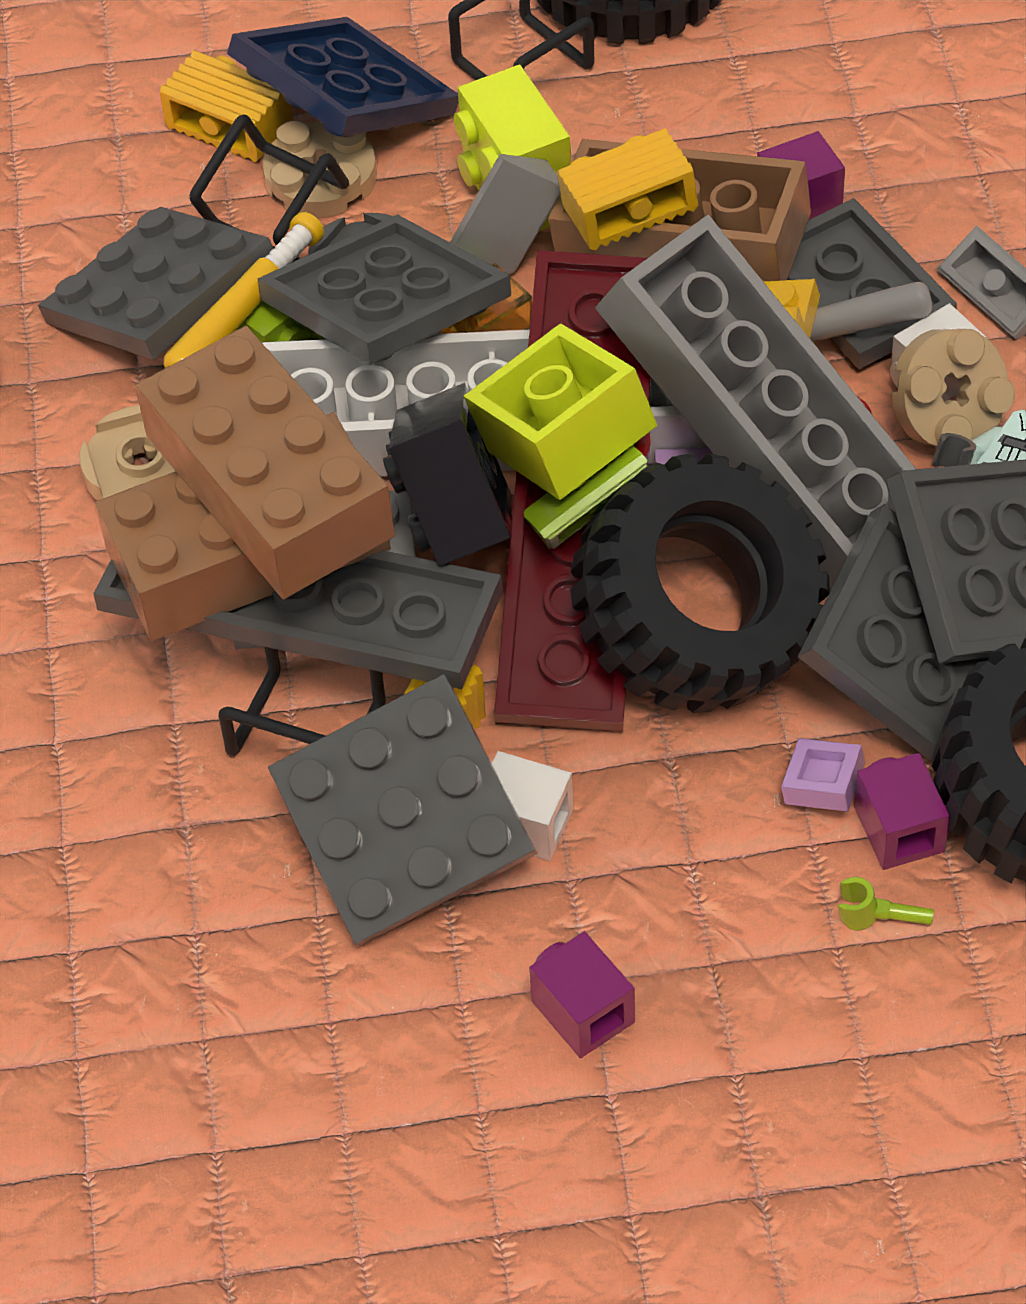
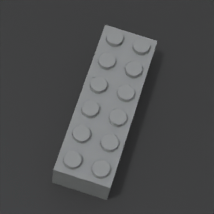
M708 214L621 277L595 309L714 455L729 458V467L737 468L744 462L762 471L759 479L768 485H771L776 480L790 493L785 499L796 511L803 507L813 523L807 528L812 540L820 538L827 559L819 564L820 572L828 573L831 591L870 512L883 504H886L895 511L886 480L900 471L915 470L916 468Z

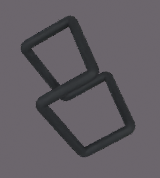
M463 0L455 5L448 14L451 57L458 67L473 79L478 80L487 75L462 55L459 16L485 0ZM519 0V12L522 20L547 40L520 56L513 66L520 64L524 69L525 66L556 47L583 68L591 69L594 66V24L591 18L583 17L560 32L555 33L531 14L530 0ZM583 31V53L567 42L568 39Z
M242 114L235 119L191 189L189 199L203 219L233 227L219 220L202 199L201 195L244 128L260 151L309 174L273 232V241L277 245L284 238L290 228L291 220L300 212L319 180L340 189L348 188L349 180L331 154H323L316 164L304 160L268 143L250 117ZM299 256L296 259H294L293 262L299 260Z
M264 647L268 671L247 711L228 706L223 707L219 711L218 716L225 751L230 756H235L240 752L252 727L307 744H311L326 736L259 715L280 675L281 666L278 649ZM370 669L373 702L367 714L382 707L386 702L383 673ZM233 721L240 723L236 732L234 731Z

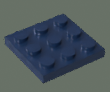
M349 17L232 34L227 51L230 57L246 67V72L251 77L267 82L284 95L287 103L306 110L322 122V126L326 131L339 137H352L357 133L373 130H390L394 126L415 122L427 123L431 119L454 115L459 104L457 92Z

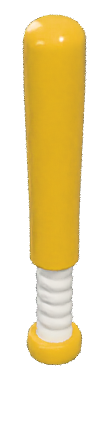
M299 212L293 217L290 222V231L270 251L269 255L265 258H259L164 356L165 368L235 332L262 301L259 294L258 278L292 263L305 247L318 244L323 239L325 232L321 222L308 212Z

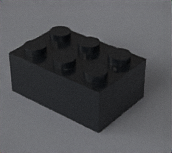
M465 383L396 410L392 431L388 432L390 443L386 444L388 456L383 458L384 467L393 489L397 494L407 491L411 500L410 505L413 515L408 516V521L421 552L432 549L438 566L511 538L512 494L497 458L488 452L464 399V395L469 392Z

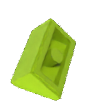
M632 445L563 499L559 500L550 493L545 494L523 512L524 517L547 548L555 549L588 524L628 481L630 482L641 470L649 466V462Z

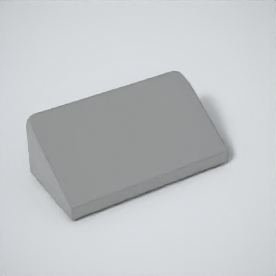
M500 154L450 243L505 273L513 274L560 196L557 175L548 161Z
M976 225L936 269L1013 338L1018 340L1026 335V268Z

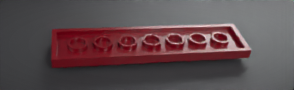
M537 250L528 347L561 323L634 367L649 402L651 376L595 309L621 277L647 258ZM516 472L494 709L495 722L623 732L626 688L623 687V684L627 678L617 669L608 674L596 660L603 653L595 641L589 644L585 643L578 627L586 619L584 611H575L572 607L570 589L581 579L573 577L571 566L574 553L582 546L580 536L587 524L555 549H548L525 519L523 513L529 506L548 492L519 472Z

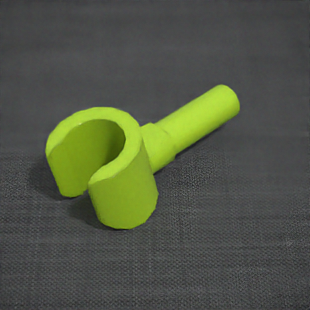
M850 877L840 883L843 899L852 903L860 902L858 905L838 904L840 919L849 929L855 931L865 930L872 926L876 919H893L932 925L934 909L875 898L872 885L864 878Z

